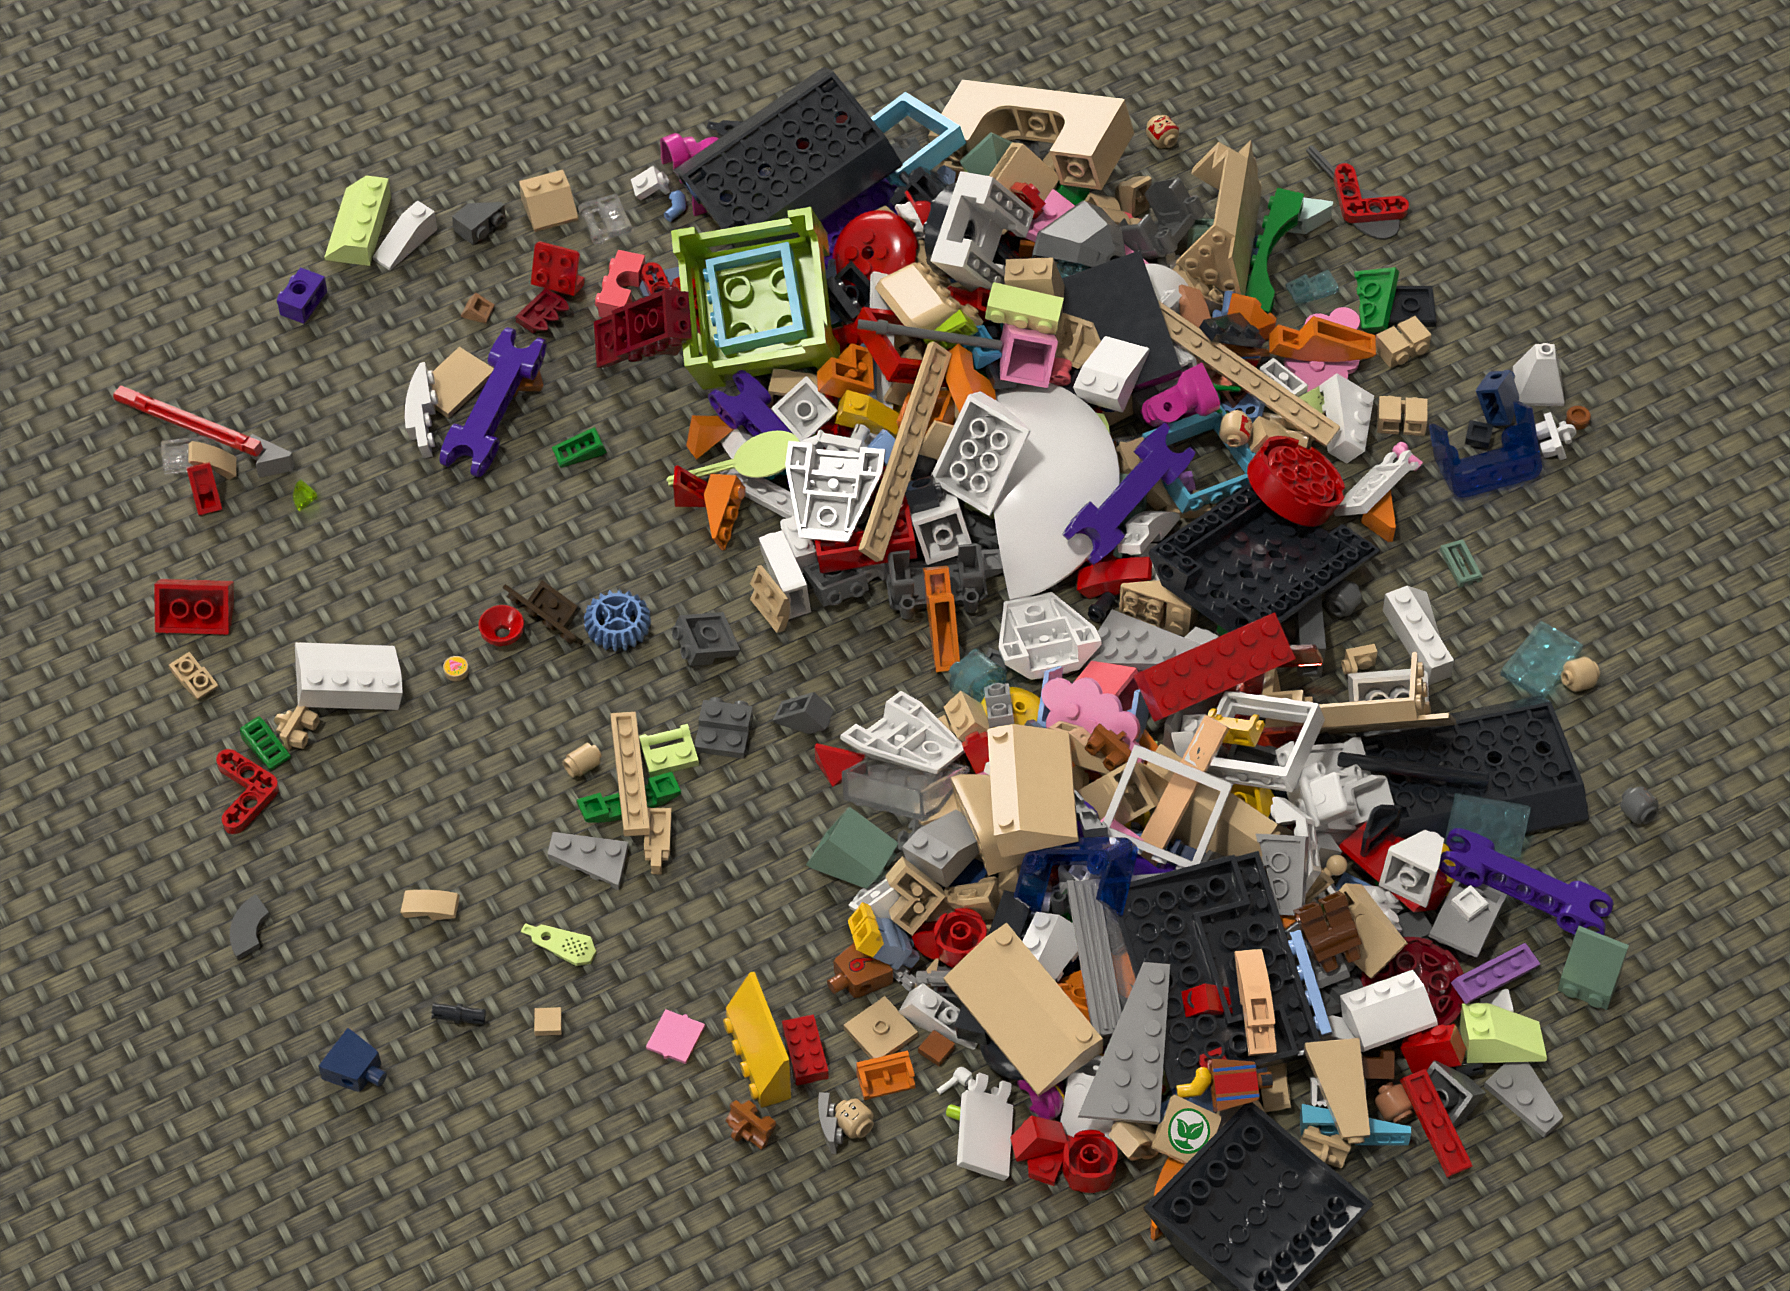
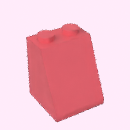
M1091 661L1076 679L1087 677L1096 680L1101 686L1103 693L1113 694L1118 697L1122 705V711L1132 709L1134 691L1139 689L1133 676L1139 673L1137 668Z

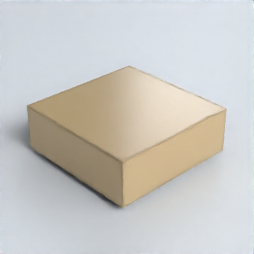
M561 1007L535 1008V1036L562 1035Z

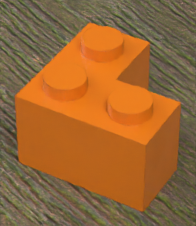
M851 343L837 359L831 357L817 371L818 392L842 398L846 390L869 395L874 390L873 357L868 349Z

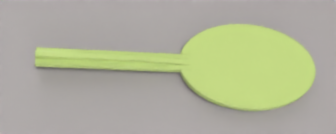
M786 431L765 432L741 445L736 451L734 459L690 470L689 472L700 478L735 468L741 475L750 478L772 476L786 469L788 441H800L794 434ZM674 475L667 478L669 486L673 485Z

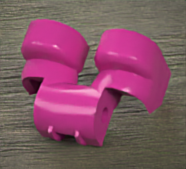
M678 133L665 136L660 139L662 164L673 161L674 170L719 138L709 137L696 143L693 137L682 138ZM692 196L693 215L698 216L708 212Z
M1200 363L1182 372L1177 385L1146 400L1142 404L1140 412L1149 425L1158 428L1163 423L1168 425L1179 417L1184 419L1195 414L1207 416L1220 409V400L1203 364Z

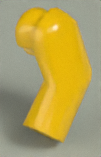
M1200 1067L1196 1070V1077L1192 1083L1176 1085L1177 1096L1181 1098L1201 1096L1212 1082V1075L1209 1069Z

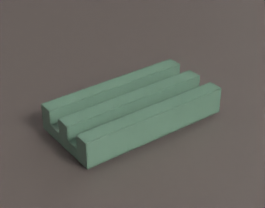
M1463 539L1441 545L1440 552L1459 588L1464 587L1466 583L1471 585L1473 581H1477V583L1482 582L1483 576ZM1456 547H1459L1462 555L1464 556L1472 572V575L1469 574L1464 564V561L1462 557H1460Z

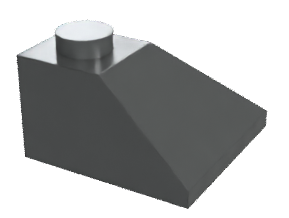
M1433 1061L1427 1072L1454 1128H1456L1473 1112L1486 1092L1467 1075L1438 1061Z

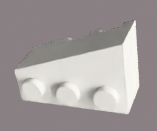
M1336 373L1319 385L1320 392L1324 394L1325 404L1322 405V411L1326 413V417L1340 426V430L1327 446L1328 453L1347 464L1365 452L1374 395Z

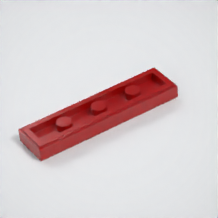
M1423 1069L1402 1078L1400 1082L1446 1177L1448 1178L1470 1169L1473 1165L1427 1070Z

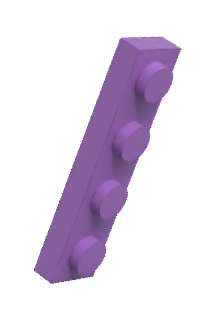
M1524 943L1457 977L1451 984L1465 1004H1468L1536 969L1540 962L1527 944Z

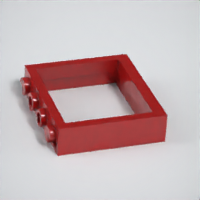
M863 307L853 327L888 382L915 384L922 360L901 358L887 335L876 334V331L857 329L859 319L875 322L885 320L888 321V324L904 326L892 310ZM945 376L941 387H948Z

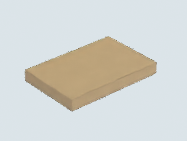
M458 347L433 371L435 384L431 386L432 391H436L438 404L434 405L435 410L450 418L487 383L494 368L461 347Z

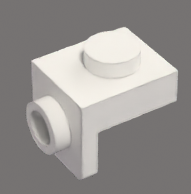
M654 166L631 179L635 196L639 200L646 198L659 189L665 195L670 193L667 175L663 171L657 170Z

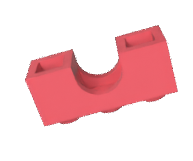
M618 250L615 259H611L609 274L603 278L602 292L598 293L595 299V306L598 307L599 317L609 316L612 314V310L622 307L627 303H632L631 290L624 289L623 287L640 286L642 282V269L646 264L645 255Z

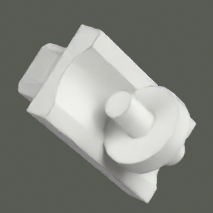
M1551 412L1544 414L1546 420L1534 425L1539 440L1550 436L1552 438L1540 443L1545 458L1558 455L1559 460L1566 459L1561 441H1565L1566 444L1572 443V438L1576 435V429L1574 425L1566 424L1565 421L1560 422V427L1557 428Z

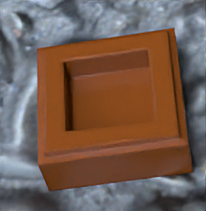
M933 1030L918 1047V1053L937 1066H940L955 1049V1043Z

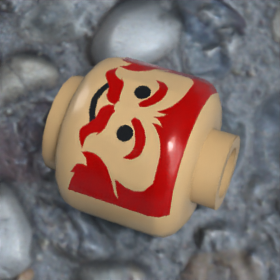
M1156 115L1148 121L1146 135L1157 148H1170L1176 144L1180 132L1171 118L1167 115Z
M1234 410L1225 414L1221 420L1220 439L1230 447L1245 445L1250 440L1252 421L1242 411Z

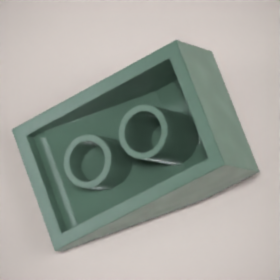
M1578 926L1561 975L1558 991L1563 992L1568 997L1588 1002L1593 1007L1607 1010L1618 986L1629 945Z

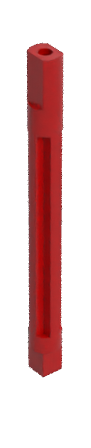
M120 385L113 394V398L117 402L257 457L263 450L262 443L259 440Z

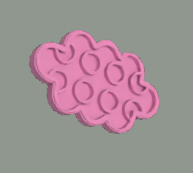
M1341 307L1335 309L1330 316L1324 314L1310 315L1305 322L1306 324L1313 316L1358 330L1360 319L1358 314L1352 309ZM1284 358V366L1309 385L1307 392L1321 385L1336 373L1348 379V375L1354 373L1359 364V360L1317 362Z
M1085 677L1071 684L1066 679L1056 678L1044 685L1041 697L1043 703L1050 710L1046 718L1047 729L1058 721H1064L1081 726L1092 734L1094 728L1100 723L1108 731L1112 730L1117 735L1121 731L1127 733L1123 741L1130 746L1129 749L1131 751L1134 745L1140 746L1135 741L1140 733L1139 720L1131 712L1122 711V705L1118 697L1113 694L1103 693L1101 686L1096 680ZM1138 758L1137 763H1144V760ZM1090 769V771H1092L1093 773L1100 774L1098 771Z

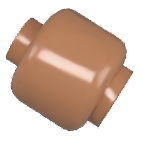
M1389 1082L1378 1089L1380 1094L1375 1098V1104L1385 1121L1399 1123L1413 1114V1106L1402 1084L1393 1085L1392 1082Z

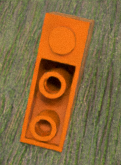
M711 474L704 498L712 539L721 550L725 551L727 542L731 538L734 521L738 517L741 501L745 496L746 487L736 475Z

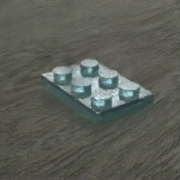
M1540 621L1501 669L1500 675L1533 695H1540L1545 698L1560 679L1561 672L1564 670V664L1567 661L1574 660L1579 655L1583 644Z
M1455 793L1444 843L1447 844V836L1451 830L1462 828L1491 840L1495 845L1496 852L1520 857L1531 807ZM1452 837L1456 842H1465L1461 837Z

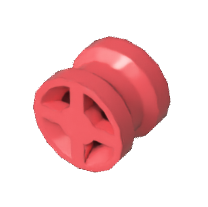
M1054 358L1049 383L1057 386L1070 384L1071 375L1069 372L1072 370V362L1065 358Z

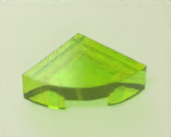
M301 479L296 483L293 492L294 505L300 511L317 498V493Z

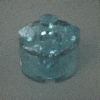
M973 649L960 662L952 664L949 669V674H951L949 681L950 690L955 695L963 691L980 703L985 697L984 687H989L994 683L1005 684L1006 671L978 649Z

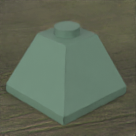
M990 132L960 160V163L969 173L989 176L1013 142Z

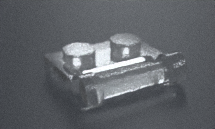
M617 193L584 202L578 207L580 215L584 217L591 232V240L595 245L602 244L606 239L632 232L631 224ZM597 210L605 228L600 230L592 212Z

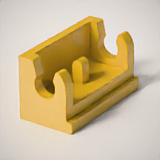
M1210 709L1208 713L1210 717L1230 727L1222 741L1223 743L1256 746L1265 726L1263 720H1258L1259 715L1253 714L1249 721L1222 717L1220 714L1216 715L1217 709Z

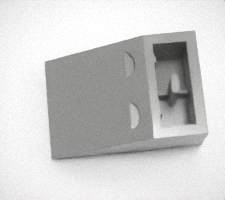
M1455 880L1429 933V937L1441 944H1447L1464 954L1477 958L1499 917L1507 894L1484 884L1473 887L1489 904L1485 910L1468 922L1450 904L1455 896L1469 887Z

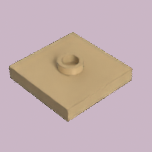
M885 996L844 1024V1030L870 1059L891 1055L918 1037V1031L903 1015L898 1013L899 1011Z

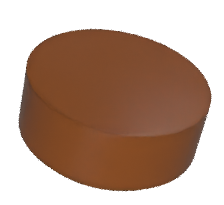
M1573 406L1567 411L1566 423L1574 425L1576 430L1584 429L1589 425L1591 414L1585 407Z

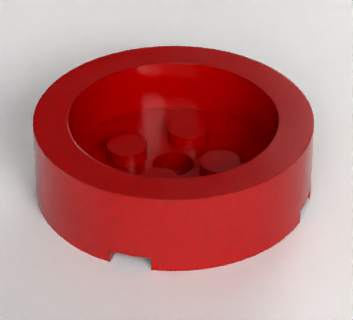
M1287 436L1268 438L1247 467V475L1252 488L1268 507L1282 517L1304 526L1324 524L1345 497L1343 495L1345 485L1341 475L1324 455L1313 447L1308 450L1299 445L1298 439Z

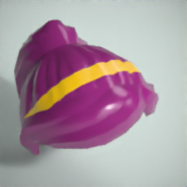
M1025 1079L1017 1080L1019 1088L1029 1092L1032 1102L1030 1110L1036 1113L1038 1117L1052 1120L1057 1118L1062 1112L1065 1098V1084L1063 1081H1060L1038 1097Z

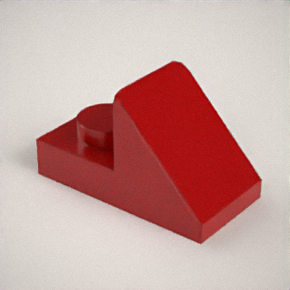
M210 462L186 467L198 515L222 510Z

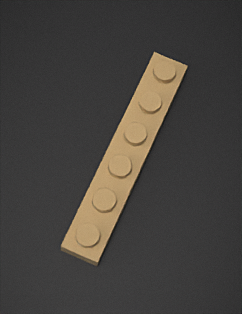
M636 712L611 713L624 836L650 835Z

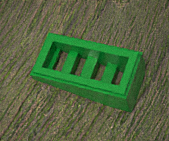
M595 427L552 447L561 468L607 453ZM576 448L577 452L573 454L571 449ZM566 450L568 457L564 458L562 451Z
M260 716L240 728L241 739L269 771H272L291 758L288 751ZM264 736L266 737L265 739H263V740H261L260 742L256 743L258 740H260V739L263 738ZM272 744L271 747H269L268 749L262 751L264 748H266L267 746H269V745ZM276 751L279 752L277 755H275V756L272 757L271 759H268V757H269L270 755H272L273 753H275Z

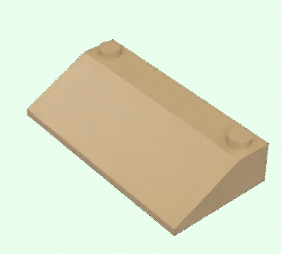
M1017 724L987 729L994 837L1001 857L1078 842L1069 732Z
M1007 923L986 936L944 977L947 985L1038 1097L1103 1053V1038Z

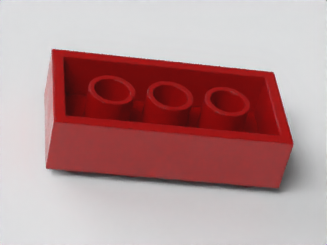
M814 1014L782 1021V1031L796 1086L829 1079Z

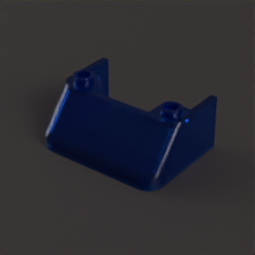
M1518 400L1513 402L1517 425L1510 426L1503 431L1501 435L1502 448L1459 459L1458 450L1450 445L1447 430L1433 423L1429 424L1435 462L1454 495L1466 498L1532 480L1540 475L1542 462L1533 408Z
M1078 837V842L1031 851L1024 856L1013 898L1033 912H1041L1052 865H1087V869L1091 874L1101 876L1096 900L1115 914L1123 916L1138 854L1137 845L1130 839L1125 837Z

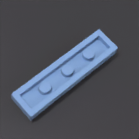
M1301 930L1291 932L1292 940H1288L1292 955H1297L1300 963L1296 967L1300 980H1305L1308 989L1304 992L1309 1006L1313 1005L1316 1016L1312 1017L1317 1032L1321 1031L1322 1037L1332 1035L1333 1032Z

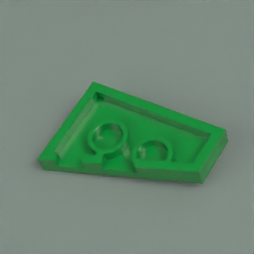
M1396 267L1354 271L1358 285L1356 287L1357 295L1360 300L1361 327L1366 333L1383 332L1388 328L1400 273Z

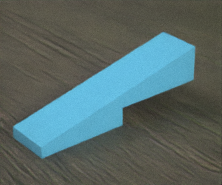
M1306 1104L1301 1105V1135L1309 1126L1319 1128L1321 1134L1326 1136L1339 1135L1329 1109ZM1369 1118V1138H1364V1143L1355 1144L1409 1145L1411 1127Z

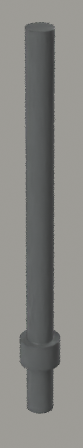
M858 320L857 329L876 331V334L880 335L890 333L1001 350L1002 340L888 324V321L878 320V322Z

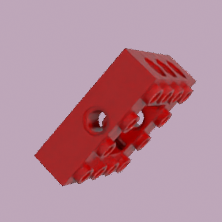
M883 466L882 476L866 507L874 505L886 466ZM905 495L882 561L876 562L858 550L864 531L853 532L848 543L815 540L820 574L887 563L888 554L896 551L909 550L910 559L917 558L911 515Z

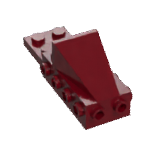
M668 287L632 303H627L622 307L612 310L611 315L594 321L597 368H606L625 360L639 362L643 360L642 357H652L656 354L678 355L683 343L692 339L689 292L679 291L678 287Z

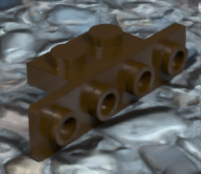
M543 580L529 599H526L513 588L504 584L502 588L508 592L507 598L517 605L520 602L525 604L524 610L535 618L540 615L544 618L542 623L552 631L556 628L562 632L561 638L571 645L574 641L580 645L584 643L581 638L567 629L581 610L579 606Z

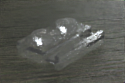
M198 436L161 441L164 474L187 472L186 467L193 466L188 463L189 443L194 441L210 445V438Z

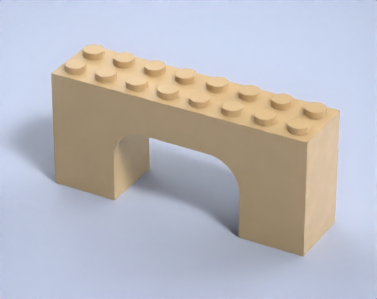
M962 80L941 114L960 125L966 144L938 165L939 168L945 165L951 169L965 172L960 160L992 132L1007 140L1025 139L1054 143L1050 153L1060 185L1102 190L1133 137L1134 130L1124 99ZM930 131L928 135L930 142L939 136L933 131Z

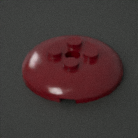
M1403 937L1407 944L1373 979L1362 971L1361 982L1363 987L1413 970L1426 989L1438 1025H1451L1460 1014L1462 1004H1464L1463 999L1451 984L1454 979L1464 974L1460 964L1447 949L1445 951L1433 944V941L1425 938Z

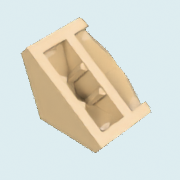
M1062 313L1055 336L1058 341L1055 358L1068 359L1072 362V367L1080 369L1101 342L1094 323Z

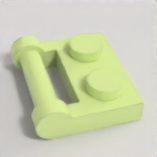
M688 724L681 725L679 729L650 736L646 734L639 735V743L650 777L699 766V760ZM683 738L681 743L650 750L651 745Z

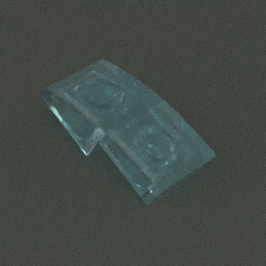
M1329 269L1311 278H1308L1305 274L1285 284L1295 303L1314 301L1339 291V286Z

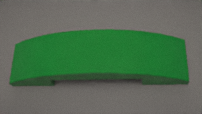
M672 771L648 778V784L644 785L647 808H657L681 794ZM600 792L576 799L585 822L602 823L622 820L619 793L602 797Z

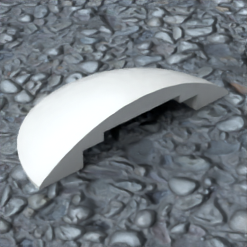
M1017 383L1016 388L995 389L996 401L1001 403L1031 429L994 508L998 544L1010 600L1029 597L1056 585L1072 574L1089 558L1093 550V544L1087 535L1079 533L1067 540L1062 534L1071 519L1089 501L1099 508L1120 484L1118 456L1106 426L1087 403L1065 388L1053 383H1049L1048 388Z

